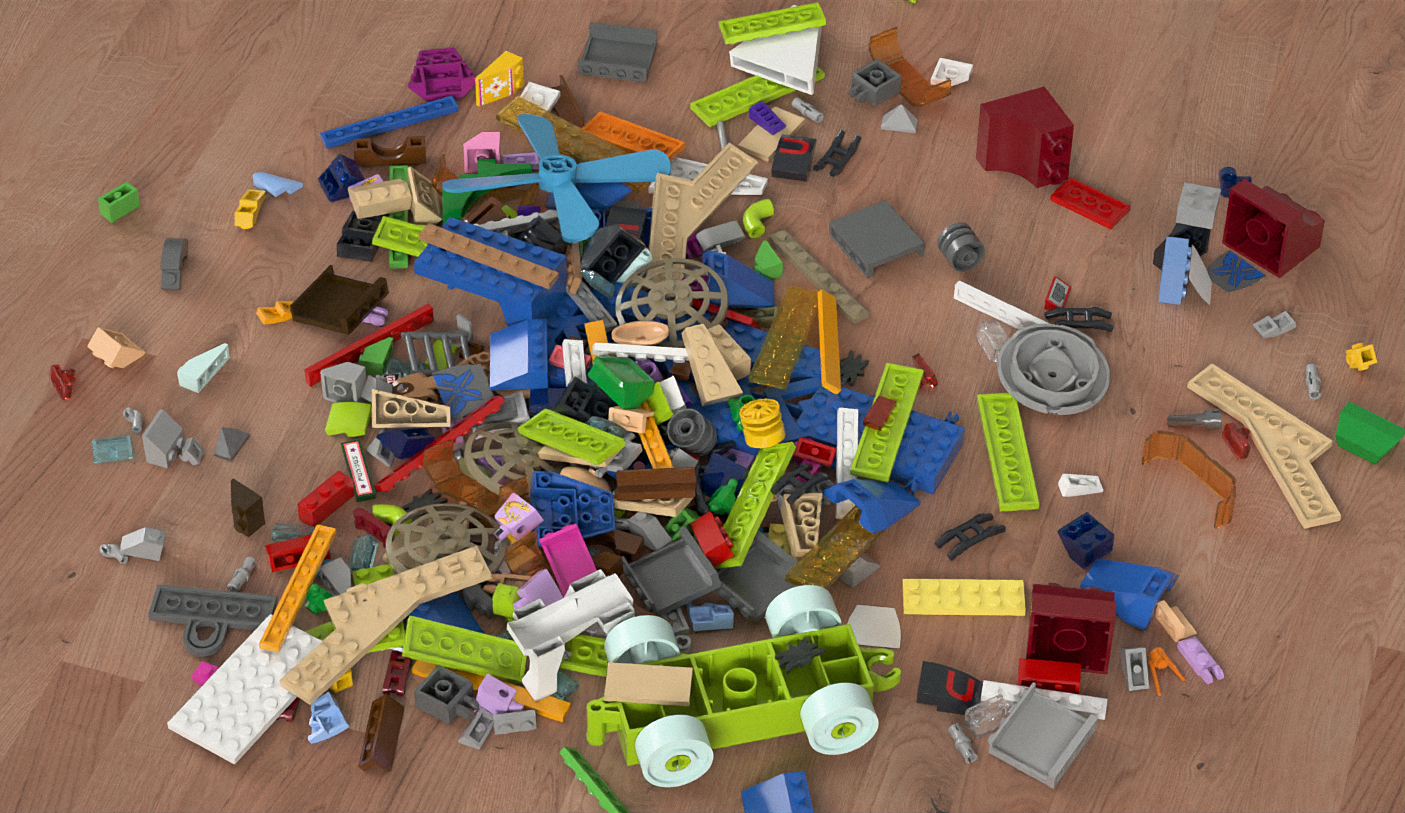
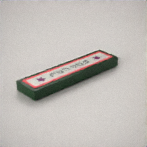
M360 439L341 443L348 474L353 479L356 502L376 499Z

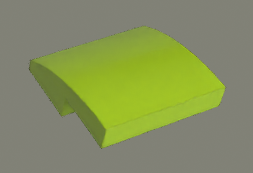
M360 402L332 403L325 432L328 436L346 433L348 438L366 435L372 413V405Z

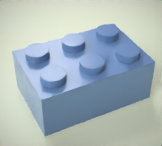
M1166 237L1158 302L1180 305L1181 298H1185L1186 287L1183 285H1186L1188 282V273H1185V271L1188 272L1190 268V259L1187 258L1191 257L1192 247H1188L1189 239Z

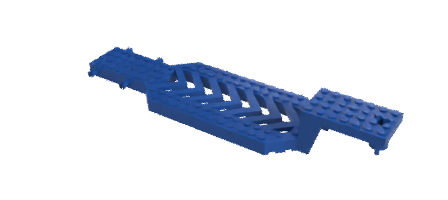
M449 217L442 226L443 229L559 272L558 280L550 289H547L432 244H428L414 262V272L417 275L447 284L450 290L458 288L499 302L508 327L527 319H547L548 390L552 394L561 396L566 388L565 369L551 365L549 358L555 346H562L564 339H569L570 336L588 341L587 334L578 330L585 329L584 323L590 322L566 292V255ZM616 282L611 288H608L606 285L591 288L590 291L617 322L618 326H620L617 321L615 306L618 292L623 284ZM628 286L621 298V304L632 300L634 287ZM640 290L637 299L647 297L649 293ZM649 304L638 306L640 313L644 317L651 311ZM632 308L621 311L626 323L639 321L635 317ZM705 312L703 317L708 320L710 316L716 317L717 315ZM686 313L684 316L675 319L676 324L685 322L692 317ZM656 316L652 320L653 322L668 325V319ZM726 319L728 320V326L725 331L751 358L750 375L737 380L743 392L741 396L750 395L756 400L772 399L779 403L782 414L781 420L783 421L786 433L785 438L780 443H795L799 440V437L805 439L811 438L815 442L837 448V410L839 408L858 409L859 445L875 395L872 397L842 386L838 394L832 393L822 387L819 349ZM696 322L695 324H693V325H691V326H689V327L696 326V325H700V323H699V322ZM684 329L676 331L677 341L683 339L681 333ZM612 331L607 332L606 336L608 343L615 344L612 343L614 342V340L612 339ZM669 335L662 342H670ZM585 349L584 354L589 355L587 349ZM628 357L632 359L634 362L637 361L635 357ZM649 358L660 372L667 374L670 378L673 360L666 359V361L658 362L654 361V358ZM592 360L586 370V381L590 387L596 384L587 376L593 367ZM691 373L689 381L676 379L692 403L686 409H694L700 412L716 427L717 441L714 447L734 440L736 447L732 449L755 455L756 459L760 448H753L747 445L744 432L737 430V423L733 420L727 402L723 401L702 406L700 398L695 397L688 383L696 384L693 373ZM777 381L785 384L765 389L763 394L749 389ZM814 393L811 399L799 401L798 406L784 401ZM912 410L889 480L906 485L904 489L908 492L911 490L913 496L917 489L934 495L963 446L965 428L955 425L959 420V415L956 413L951 418V411L943 421ZM792 417L798 419L796 423H795V421L793 420ZM670 419L662 422L667 428ZM837 454L831 465L833 470L836 469Z

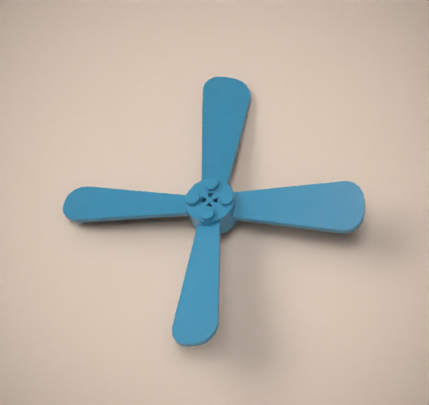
M520 114L518 116V123L540 158L539 173L452 179L444 181L442 189L450 193H462L539 182L541 190L553 193L562 239L568 243H575L592 237L599 229V221L575 187L576 183L655 182L657 173L670 176L671 164L668 156L659 150L641 151L576 164L573 158L559 154L553 125L550 121L536 115Z

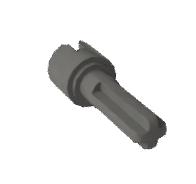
M1221 409L1205 410L1203 414L1168 415L1167 425H1203L1206 429L1221 428Z

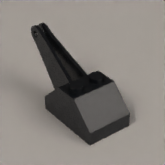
M540 215L530 222L529 228L518 237V240L560 254L569 244L562 239L561 232Z
M618 224L598 229L586 243L584 254L580 258L582 281L588 282L597 279L608 288H611L645 249V244Z

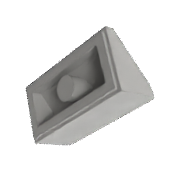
M481 706L473 714L458 742L479 750L494 726L493 714Z

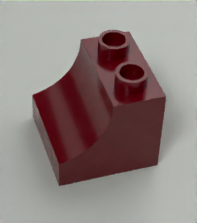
M1045 86L980 104L976 159L985 171H1005L1019 175L1031 182L1035 188L1050 184L1058 185L1067 180L1069 176L1074 124Z
M1243 179L1230 189L1222 244L1276 277L1281 278L1320 247L1325 219L1321 218L1317 212L1308 210L1292 201L1284 193H1279L1269 186L1261 189L1248 180Z
M1057 583L1033 584L1026 659L1081 664V672L1108 674L1116 614L1115 592L1103 591L1096 587L1085 589L1062 587Z

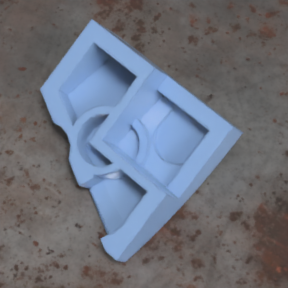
M257 172L253 174L254 186L262 191H266V193L270 192L275 197L285 191L292 194L303 187L302 182L269 173Z
M692 601L686 603L693 631L733 629L734 613L729 605H716L705 602L702 606H694Z
M329 691L311 704L312 716L309 725L312 727L311 735L308 736L311 744L331 738L350 727L337 700Z

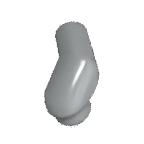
M126 408L123 415L132 423V431L136 433L141 432L143 416L132 408Z
M102 544L99 548L100 553L104 557L116 558L120 564H125L128 561L127 555L119 554L120 547L116 544Z

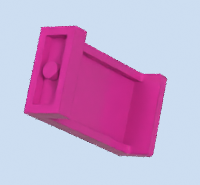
M577 524L566 525L562 530L548 533L540 539L563 596L567 593L571 583L597 571Z

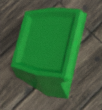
M596 356L594 358V365L587 376L623 410L637 409L653 395L654 380L632 359L613 356Z
M1348 402L1340 412L1335 436L1339 447L1373 464H1377L1397 446L1405 435V429L1356 404Z

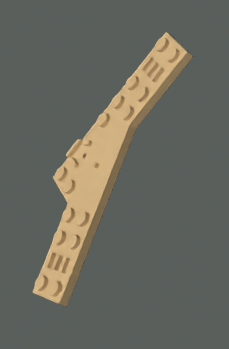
M728 143L693 181L657 173L648 248L652 255L651 263L672 258L685 259L687 240L757 167L758 161L731 143ZM673 264V268L684 269L685 264ZM665 265L646 271V276L655 271L665 269ZM673 272V279H683V273ZM665 274L658 275L650 279V281L657 284L665 280Z
M1210 364L1188 382L1187 388L1243 423L1304 529L1340 521V512L1311 465L1314 460L1332 446L1333 441L1214 364Z
M471 547L368 585L364 583L346 589L347 592L325 599L324 604L335 630L279 680L280 686L311 705L420 604L492 579L491 572L478 547Z

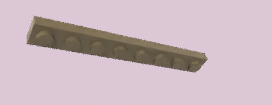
M784 229L769 235V242L819 291L823 289L836 297L837 309L853 325L869 318V312Z

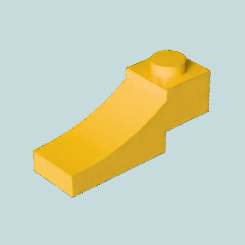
M251 189L246 191L239 200V208L235 211V226H240L242 229H250L257 223L259 210L266 198V191Z

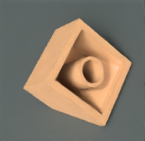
M100 327L97 328L87 346L93 351L92 354L103 359L105 361L104 364L110 368H124L146 353L123 333Z

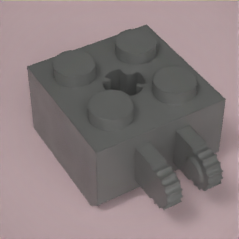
M876 59L854 72L852 75V88L849 90L848 95L851 97L856 96V101L859 103L867 100L876 106L901 91V75L879 59Z
M437 665L414 691L415 708L449 725L457 716L470 719L472 712L469 709L476 711L480 706L477 700L473 699V684L470 680L441 665Z

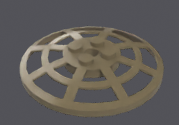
M672 258L647 264L634 272L620 288L616 298L615 310L619 325L626 324L621 311L632 308L635 317L639 321H652L656 316L668 319V325L666 326L669 328L670 342H661L656 346L685 348L683 340L677 341L676 331L687 328L696 322L704 324L706 329L718 324L721 325L728 309V296L722 279L710 267L690 259ZM673 264L691 265L700 269L692 272L683 268H673ZM665 265V269L655 271L645 278L639 276L650 269ZM673 272L689 276L681 281L673 279ZM707 272L717 280L721 293L709 292V288L701 276ZM665 274V280L657 284L650 281V279L658 275ZM697 280L702 286L703 291H692L689 285ZM632 281L639 283L633 292L632 300L621 304L622 295ZM643 286L651 289L647 297L637 299ZM669 297L675 298L673 301H666ZM704 298L703 304L697 312L692 308L694 299ZM710 299L721 300V306L717 316L710 323L703 315L708 309ZM649 304L651 311L646 317L640 313L639 305ZM686 313L692 317L685 322L676 324L675 319L684 316Z
M499 422L476 430L469 437L465 445V464L469 472L480 484L498 495L509 498L514 492L524 501L530 502L533 472L545 469L547 472L560 474L563 469L564 462L558 461V465L554 469L546 462V459L539 458L538 452L543 448L542 443L519 434L518 427L524 423ZM509 428V429L499 430V431H496V432H494V433L487 432V431L495 430V429ZM513 432L515 435V437L509 439L499 436L505 433ZM477 436L486 437L483 451L472 453L473 440ZM495 440L502 443L501 449L490 450L491 442ZM500 455L504 465L500 466L492 456ZM485 457L489 465L497 471L496 474L489 478L479 469L474 459ZM513 469L521 473H526V476L515 474L513 472H510V470ZM504 476L516 481L528 483L529 492L512 489L498 482Z
M434 504L417 508L396 521L387 535L386 555L392 568L397 573L409 570L397 559V557L408 553L415 561L424 565L435 561L436 558L440 559L477 546L481 555L492 562L488 568L491 574H495L505 560L507 546L505 538L503 541H500L501 545L497 556L487 551L488 534L494 535L493 533L500 525L484 512L459 504ZM451 509H453V510H463L462 513H460V512H455V511H438V512H437V510H451ZM426 512L428 513L417 518L411 524H403L410 518H413L419 514H423ZM473 514L484 519L494 528H484L478 520L470 515ZM451 515L458 517L454 521L442 520L440 516ZM428 518H432L434 523L427 527L418 525ZM467 519L478 528L467 529L462 523ZM396 530H406L404 546L393 551L392 537ZM412 531L422 533V540L410 543ZM482 535L481 546L471 543L470 536ZM423 547L429 556L425 559L414 550Z

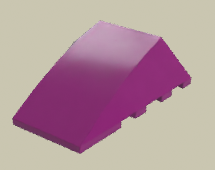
M454 47L419 51L408 88L427 102L449 96L459 99L463 98L475 85L476 76L473 75L471 69L467 68L466 62L462 61V57Z

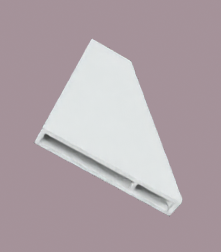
M822 26L804 29L803 31L772 35L767 38L761 37L751 41H743L729 52L731 67L812 95L815 87Z

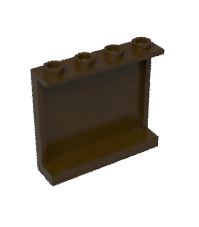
M329 265L290 305L292 319L295 322L350 335L389 294L386 278L379 277L371 284L334 275L333 265Z

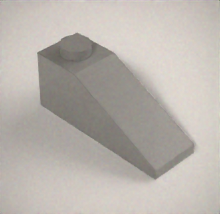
M341 557L320 566L321 581L333 596L347 592L346 589L352 587V569L348 563L345 564Z

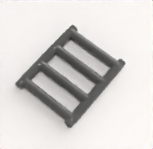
M402 332L401 338L405 339L412 369L410 374L422 372L427 377L433 376L432 373L440 371L437 368L431 339H441L448 368L455 366L449 339H459L464 359L470 357L471 354L467 341L469 337L468 332ZM412 339H423L430 370H419Z

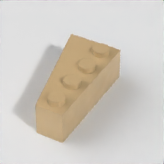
M700 324L685 328L681 334L702 406L727 401L730 398H739L743 392L705 325Z
M372 388V428L451 427L450 406Z
M805 493L792 505L787 502V498L791 494H784L781 515L790 554L804 567L814 568L818 546L822 493Z

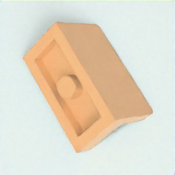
M620 406L610 407L608 427L645 433L646 418L654 416V411L638 408L623 410Z
M1165 600L1157 603L1155 617L1176 644L1197 635L1195 629L1177 606L1170 608Z

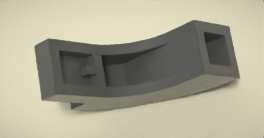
M166 238L161 257L162 290H181L183 258H187L188 255L187 238Z
M483 557L485 563L489 566L492 562ZM486 580L477 585L464 588L463 599L470 611L477 608L489 620L496 616V614H493L492 599L482 590V587L489 581Z

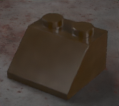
M233 478L231 480V507L234 528L237 532L250 537L265 525L262 497Z

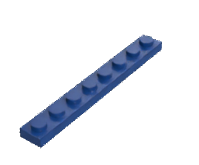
M449 96L320 133V138L327 149L352 142L353 139L367 138L458 112V105L454 98Z

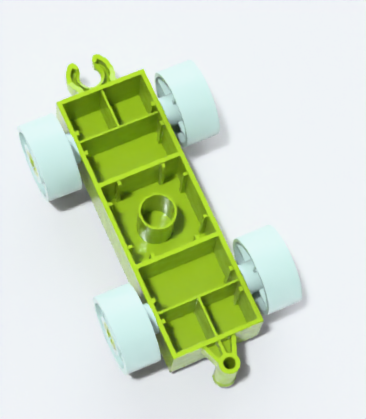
M815 585L791 588L778 595L770 603L765 616L773 639L683 656L680 654L672 626L668 621L651 615L633 617L618 624L606 637L604 648L608 661L613 663L693 668L689 706L604 701L603 696L587 704L586 737L589 744L600 746L606 741V733L617 731L627 766L640 764L645 779L651 784L660 787L681 786L701 777L713 762L712 749L804 731L807 734L811 747L817 752L828 755L844 754L860 748L875 735L879 723L873 707V692L894 688L900 683L901 670L893 668L885 675H878L873 672L871 668L876 664L892 666L894 663V652L884 648L865 649L859 647L851 624L842 625L830 592ZM806 638H809L808 644L818 643V648L816 649L825 650V654L814 657L808 665L802 668L796 667L788 674L785 671L787 665L780 668L779 662L781 659L775 660V655L788 651L789 644L796 647Z

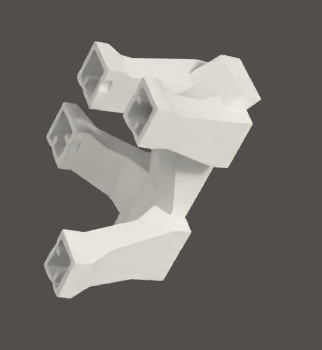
M600 569L571 583L564 598L555 603L545 606L542 600L538 599L513 611L515 621L507 623V630L524 656L529 655L530 669L523 677L522 684L535 702L557 692V672L565 651L564 643L595 622H598L602 630L608 635L618 624L634 617L633 598L616 573L606 577Z

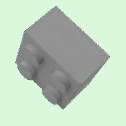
M1184 182L1177 209L1176 223L1212 229L1219 205L1221 189Z

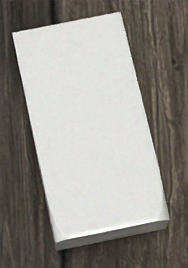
M1062 474L1058 482L1063 497L1103 492L1098 476Z

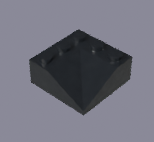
M1176 223L1168 237L1189 239L1188 247L1193 245L1199 256H1202L1208 251L1211 229ZM1166 239L1154 250L1153 264L1161 271Z

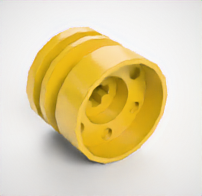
M758 399L745 404L740 409L739 415L748 446L767 448L780 443L785 438V428L781 420L782 414L777 401Z

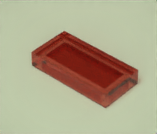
M878 396L864 418L863 425L881 431L894 411L897 401Z

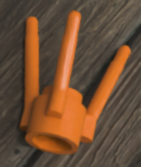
M1155 648L1149 653L1150 661L1148 665L1151 668L1158 696H1161L1155 667L1164 669L1169 666L1182 681H1185V677L1167 656L1163 648Z

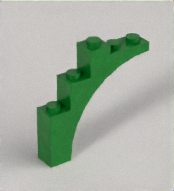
M477 159L478 174H460V179L532 174V164H496L495 159ZM497 188L462 193H450L442 189L443 225L449 217L460 220L479 198Z

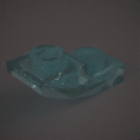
M390 358L385 374L401 373L402 378L410 375L412 370L410 361L405 363ZM418 362L419 370L427 369L424 363Z
M592 416L584 423L620 438H625L628 434L626 429L604 418Z

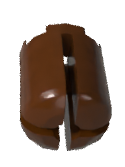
M486 196L460 220L470 224L481 225L489 221L497 222L504 218L511 219V216H506L505 212L501 209L503 205L494 197L489 199Z

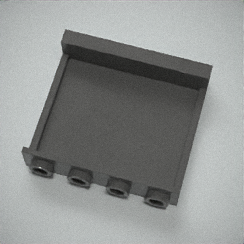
M590 22L589 37L582 59H578V74L646 82L658 44V30Z
M885 200L829 222V236L866 278L874 275V267L909 253L916 252L920 257H923L924 241L914 233V230L905 223L904 219Z
M686 527L678 530L681 537L680 540L628 564L624 556L622 557L624 576H629L630 585L633 589L637 588L636 593L640 600H645L643 602L646 609L658 616L721 587L717 571Z
M758 530L754 537V544L749 548L742 566L718 568L716 570L721 587L715 589L720 598H725L734 609L737 608L741 611L746 619H750L756 624L766 617L768 606L778 595L791 588L812 583L809 570Z

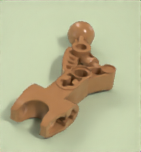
M490 352L471 355L456 365H481L489 383ZM422 372L407 375L392 384L393 393L433 403H438V399H442L433 376L427 377ZM401 384L407 385V388L397 390L398 386H400Z

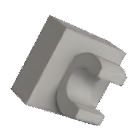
M194 437L188 438L181 449L182 454L179 455V458L183 462L189 460L192 465L199 464L204 449Z

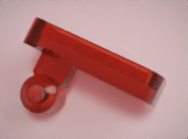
M917 353L912 356L915 367L924 370L919 389L928 383L931 389L938 385L936 376L921 355Z
M59 364L51 365L49 379L62 400L70 399L72 394V384L70 381L75 380L76 370L72 368L61 370Z
M1234 422L1227 423L1222 432V438L1238 460L1246 459L1250 452V444L1246 440L1250 430L1247 427L1239 429Z

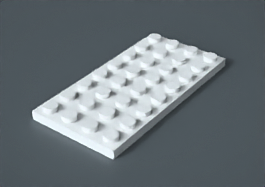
M271 614L167 723L170 730L233 764L239 761L295 700L297 696L281 687L279 680L322 642L318 638L292 625L279 653L260 649L259 642L273 616Z

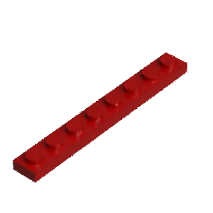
M426 304L304 369L306 383L311 387L321 382L320 372L322 369L346 362L353 364L358 362L365 348L389 337L393 338V342L401 339L402 332H414L434 321L433 307L430 304Z
M502 396L492 397L374 484L378 492H389L395 487L394 484L397 481L407 479L411 475L410 472L412 470L422 468L426 464L425 461L430 457L433 459L438 456L443 447L453 445L458 436L468 434L473 425H479L486 420L485 416L489 413L494 414L501 409L500 405L505 402Z

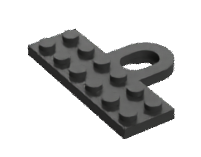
M157 585L148 617L152 621L186 624L183 634V643L186 651L197 657H208L222 649L229 628L256 630L270 614L273 615L277 605V596ZM211 626L216 629L209 639L205 641L198 639L197 631L201 627Z

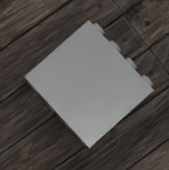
M1033 682L1029 688L1023 690L1020 701L1012 705L1009 716L1001 720L998 731L990 735L987 742L989 744L988 753L1054 789L1096 731L1098 717L1090 714L1088 719L1036 692V683Z

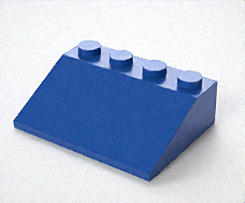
M527 319L490 334V390L548 388L547 319Z
M457 591L420 604L406 617L407 621L409 616H414L485 634Z
M805 771L783 773L741 791L745 813H814Z

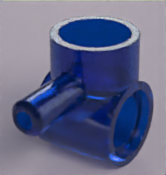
M1232 167L1222 168L1219 171L1220 195L1229 198L1232 187L1243 179L1252 183V177L1237 176V171Z

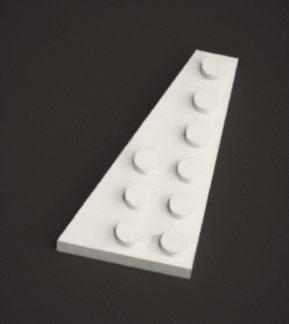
M675 157L670 162V176L693 181L708 164ZM749 174L730 195H762L768 184V178ZM652 182L649 186V194H654L655 182Z

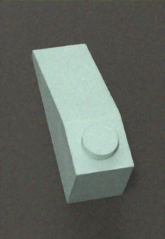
M224 343L188 360L177 372L179 386L199 393L230 358L228 344Z

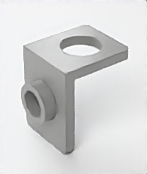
M458 314L456 332H468L469 337L467 341L471 342V322ZM449 339L450 344L457 346V350L461 348L460 343L454 344L452 343L453 339Z

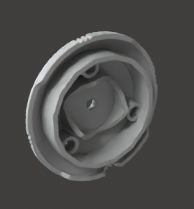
M1034 324L1017 330L1004 343L997 359L998 376L1007 392L1023 405L1043 413L1070 415L1086 411L1095 406L1104 397L1110 383L1109 365L1104 355L1096 347L1093 339L1076 329L1063 325Z

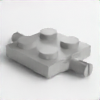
M629 432L623 438L626 446L620 450L607 467L589 465L590 467L598 468L595 471L597 477L600 476L601 478L608 470L613 472L627 470L642 452L641 444L631 442L635 438L632 432Z

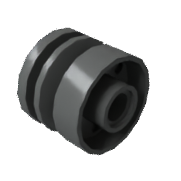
M958 222L948 226L937 239L939 250L956 271L964 272L974 268L982 261L985 255L983 243L966 223Z
M694 409L678 411L671 417L668 423L667 434L669 440L685 453L701 457L708 454L717 441L716 427L710 420Z

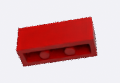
M339 470L297 503L299 520L314 529L317 524L319 525L354 496L353 479Z
M710 511L690 523L705 556L713 567L734 556L731 550L734 545L718 516L714 517Z
M312 534L265 545L267 561L272 573L297 567ZM328 550V552H327V554H326L324 560H326V559H331L330 551H329V550Z
M1019 658L1017 685L1030 687L1034 682L1036 683L1035 688L1079 694L1081 664Z

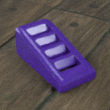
M760 101L749 108V118L770 134L774 135L786 128L782 120L764 102Z

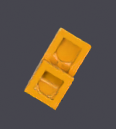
M277 301L275 307H258L256 314L263 324H275L292 319L290 305L293 301Z

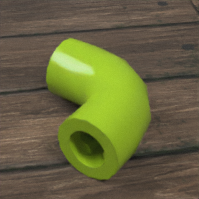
M764 199L752 204L744 213L743 225L745 231L752 239L762 236L765 232V227L761 220L774 215V208L770 199Z
M373 505V515L385 524L392 526L398 519L407 514L404 509L395 505ZM410 518L403 524H411L413 521ZM400 530L395 531V537L398 535Z

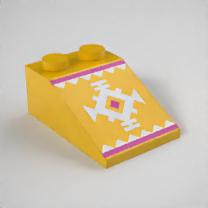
M505 51L475 78L477 106L480 107L513 95L524 86L522 57Z

